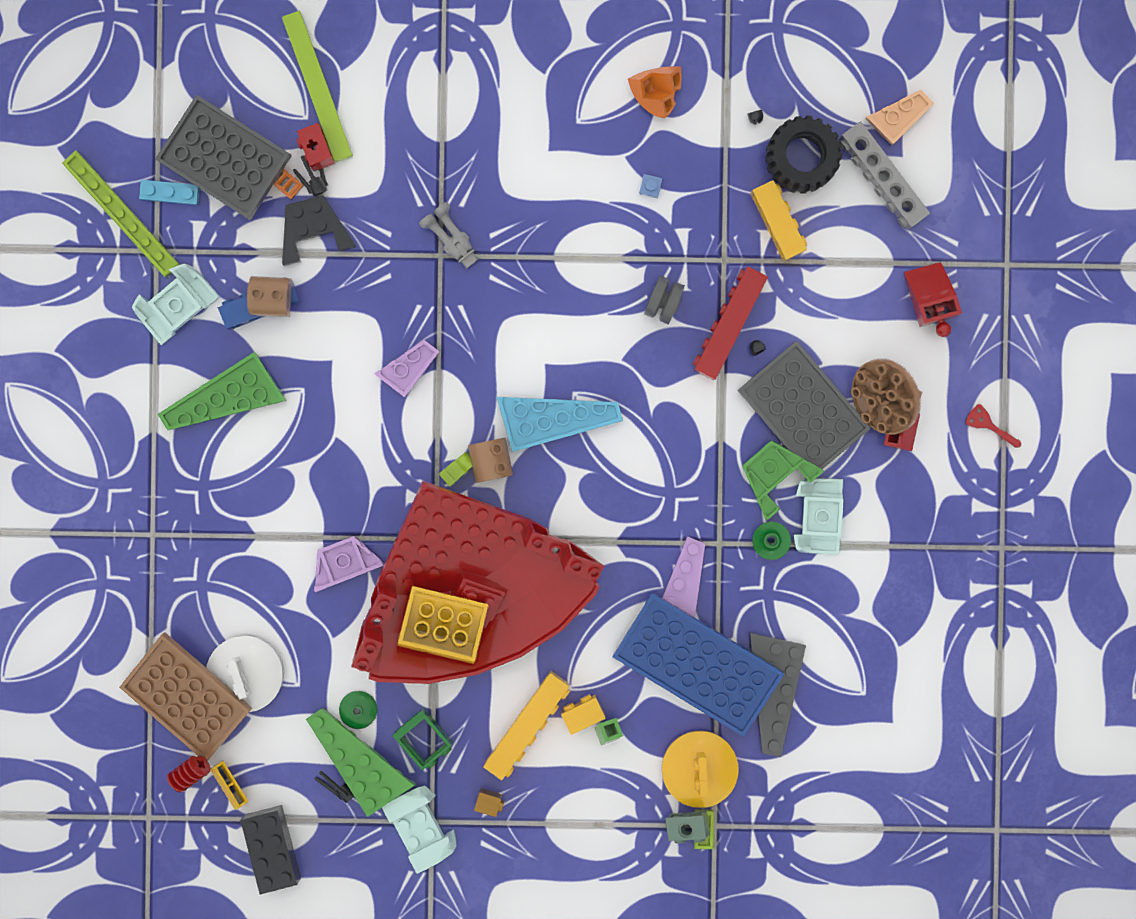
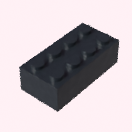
M282 805L245 814L240 822L259 894L296 886L301 880V875Z

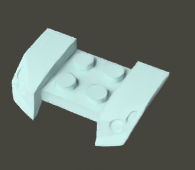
M181 264L169 269L177 278L150 301L139 294L132 306L137 317L161 346L176 334L175 332L203 308H208L220 297L207 280L188 264Z
M803 478L800 481L796 496H804L802 534H794L797 551L812 554L839 555L843 516V479L816 478L810 483L807 478Z
M426 786L413 789L382 807L390 823L393 822L410 854L408 858L417 874L438 864L452 854L456 848L454 829L444 835L427 804L436 795Z

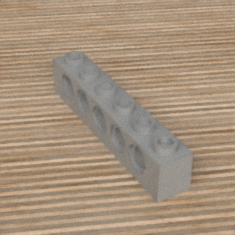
M861 121L839 138L842 149L850 153L854 165L862 169L864 178L868 182L871 181L875 187L874 191L879 197H883L886 201V207L891 213H895L901 227L908 230L930 214ZM856 142L862 143L864 150H858L855 146ZM867 158H873L875 166L869 165ZM879 173H884L887 177V180L881 181L879 179ZM891 188H895L898 191L897 197L891 195ZM903 203L908 204L909 212H905L902 209Z

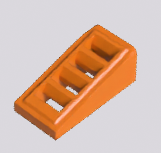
M283 169V174L275 181L274 186L292 200L304 185ZM287 177L290 178L283 187L280 186ZM294 182V187L287 192L288 187Z

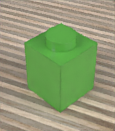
M617 718L600 723L595 727L601 746L623 737Z

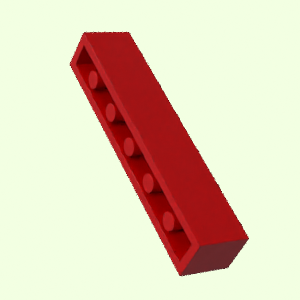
M749 266L745 270H740L736 278L739 282L736 287L732 286L728 294L730 300L727 304L724 303L719 311L721 317L719 321H714L710 329L713 332L711 337H706L701 346L704 349L701 356L697 354L692 364L695 366L694 371L713 381L716 380L768 279V276Z

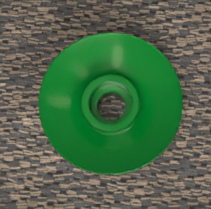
M765 522L755 530L752 543L754 550L759 556L768 560H776L788 552L791 545V537L786 527L782 524ZM769 537L774 538V542L772 544H769L767 542V539Z
M353 691L342 699L339 705V715L348 727L363 729L375 720L377 704L370 694L364 691ZM359 708L360 714H355L354 709Z

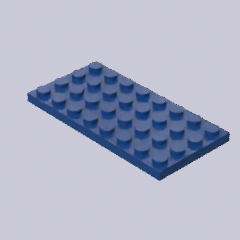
M653 592L612 656L743 737L785 674L784 671Z

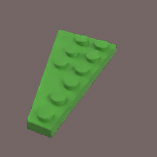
M253 352L157 415L167 430H174L287 400L257 353Z
M324 708L306 719L367 817L416 785L412 780L407 779L400 770L390 765L383 756L366 742H362L356 737L355 733L345 728L338 719Z

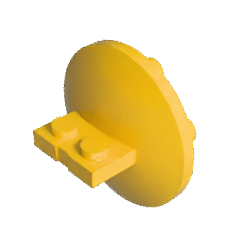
M697 730L679 736L669 745L662 760V776L666 788L676 800L690 807L706 808L720 803L729 796L738 779V761L732 747L722 737L709 731Z

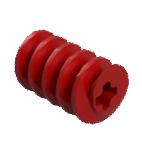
M191 756L183 764H180L178 768L167 774V781L176 792H184L210 773V764L204 756Z

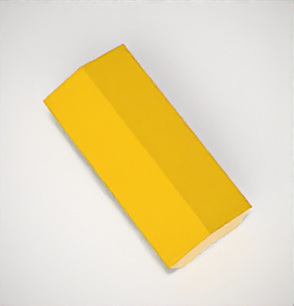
M223 760L210 768L235 810L249 802ZM219 766L223 769L230 783L226 784L217 769ZM230 786L234 787L242 802H237L229 789Z

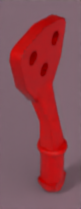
M981 404L976 405L970 411L965 421L966 425L974 428H987L994 431L1002 440L1004 439L1013 447H1021L1022 443L1019 439L1008 434L1007 431L1005 432L997 428L992 423L989 413Z

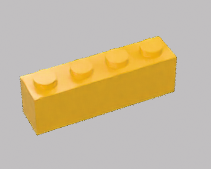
M774 180L752 190L750 194L783 262L807 250V241L803 235L800 236L797 230L799 225L796 219H792L789 213L791 209L788 202L783 201L781 197L782 190L779 184H775Z

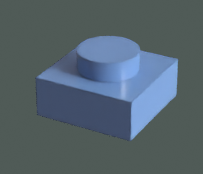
M644 174L639 194L658 198L663 178Z

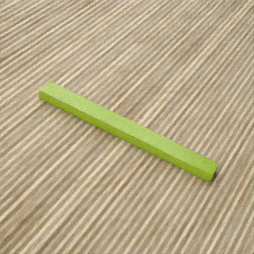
M299 10L285 15L282 19L334 162L353 157L302 14Z
M75 150L62 162L67 170L165 278L172 273L169 269L180 265L78 151Z

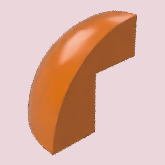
M681 67L655 68L628 78V83L634 97L645 110L664 119L671 113L676 105L674 101L675 93L681 89Z

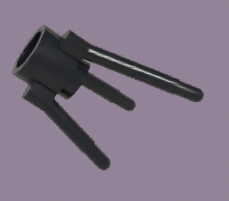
M302 155L301 159L311 178L309 184L296 169H293V172L307 188L309 194L312 193L315 197L325 193L328 183L323 168L319 170L321 180L319 177L315 178L308 162Z
M319 771V774L333 787L320 778L315 777L318 783L345 803L354 797L346 783H343L341 786L337 785L323 771Z

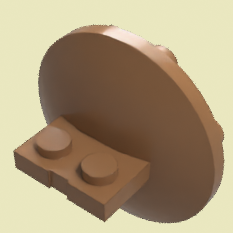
M880 358L863 364L857 370L852 383L851 395L864 423L880 433L891 435L899 434L909 429L918 418L920 399L923 392L918 390L914 379L904 367L892 360Z

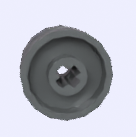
M660 275L643 315L653 318L656 316L658 309L661 308L659 321L669 325L673 314L676 313L681 302V295L685 285L675 282L668 292L666 290L669 285V279Z

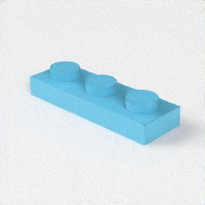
M141 180L139 199L199 205L200 188L192 184Z

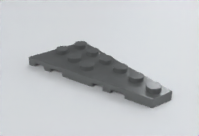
M749 632L751 652L785 673L758 714L761 752L781 757L806 645Z

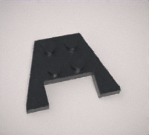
M323 195L286 205L282 255L283 266L301 262L296 242L334 233L339 252L356 248L355 243Z

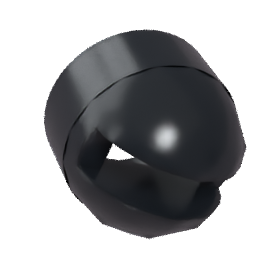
M762 109L747 113L748 119L752 124L756 125L757 122L760 124L763 121Z
M754 340L750 344L752 356H756L766 350L764 343L760 340Z

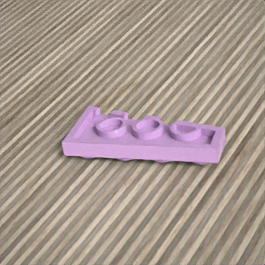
M687 536L662 598L695 617L705 543Z

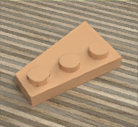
M919 90L867 116L865 119L893 145L934 103L922 90Z

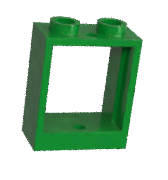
M424 707L392 735L422 771L426 767L428 769L433 767L440 755L444 757L452 750L453 741ZM423 719L444 742L425 760L404 736Z

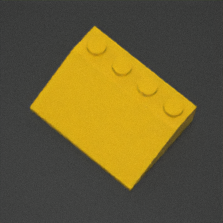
M412 586L398 646L473 664L488 604Z

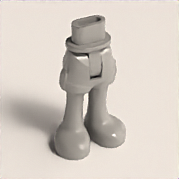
M444 202L435 209L434 214L452 235L451 238L441 228L433 214L424 217L419 222V225L424 229H431L445 245L443 247L444 251L456 260H459L458 263L462 262L467 269L478 258L474 254L475 250H472L467 234L460 232L450 219V205Z

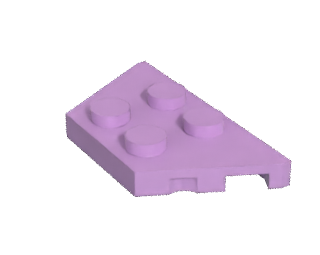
M355 536L319 549L317 551L314 591H320L384 566V562Z

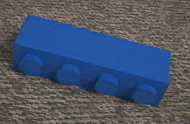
M293 280L290 306L301 302ZM247 292L241 294L239 299L234 301L233 299L222 302V306L217 307L228 330H233L265 317L249 314Z

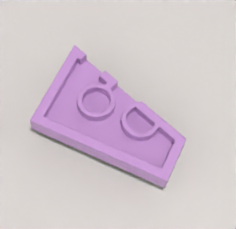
M423 340L374 374L403 397H406L440 352Z

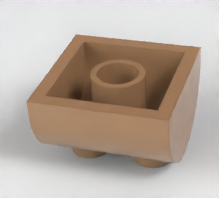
M251 276L247 289L249 314L290 317L292 279Z
M506 438L468 445L476 483L513 475Z

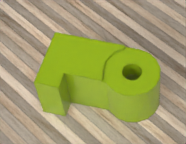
M466 451L439 473L449 487L454 485L472 468L469 453Z

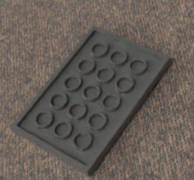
M196 95L155 160L248 220H251L292 155Z
M798 341L791 344L737 390L786 449L822 469L871 429L868 424L862 421L861 416Z

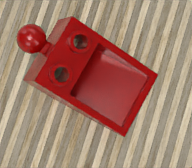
M939 262L904 272L919 327L937 323V335L947 337L951 333V326L945 320L962 314L955 290L942 263ZM944 308L948 310L947 314L942 312Z

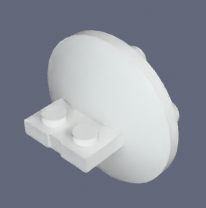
M242 635L226 640L213 651L206 667L227 685L235 695H238L239 699H243L252 707L250 712L257 711L268 705L277 696L283 682L284 671L280 656L269 643L254 636Z

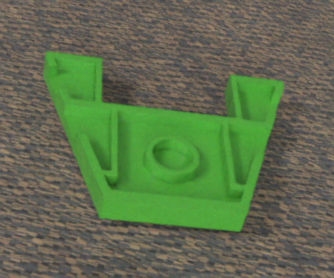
M772 440L742 465L766 520L780 510L768 493L795 469H798L810 483L824 472L822 468Z

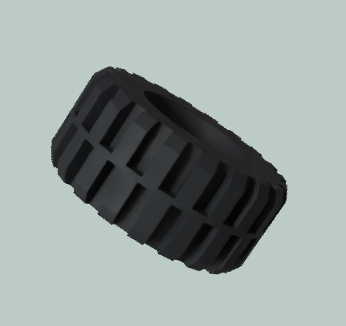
M806 115L805 118L796 116L793 120L789 119L783 125H780L770 138L766 148L765 162H768V173H772V179L774 182L778 181L781 188H789V192L792 193L800 191V194H805L808 191L814 192L827 184L839 169V162L842 159V153L840 152L842 144L837 141L839 137L837 132L833 133L830 130L832 126L829 123L824 125L821 118L814 120L812 119L813 116ZM805 138L812 141L818 147L821 161L817 168L810 172H802L791 166L786 157V149L792 140Z

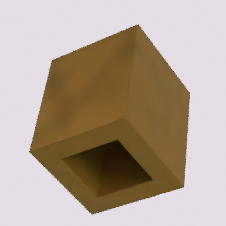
M480 788L474 811L496 817L497 812H502L504 801L501 800L502 794Z

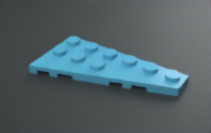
M497 397L512 452L623 421L618 402Z

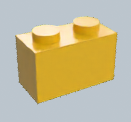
M588 694L580 699L581 702L576 704L572 702L563 707L564 710L561 711V716L571 735L606 719L596 695L591 696Z

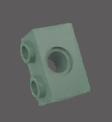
M707 811L671 813L665 818L668 841H675L676 844L685 843L686 840L703 842L710 834ZM684 824L690 825L692 832L686 831Z

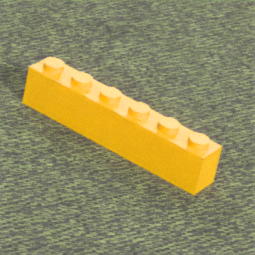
M552 671L548 673L485 761L483 767L500 780H503L505 776L508 778L514 770L513 764L516 760L518 762L521 761L526 753L524 752L526 746H531L536 740V732L544 729L548 723L546 719L549 714L554 715L559 707L557 705L561 698L564 700L569 694V683Z

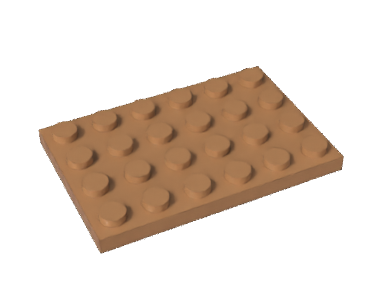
M165 632L161 634L119 687L196 755L204 756L207 760L213 756L252 709L250 705L243 699H239L238 695H235L227 685Z

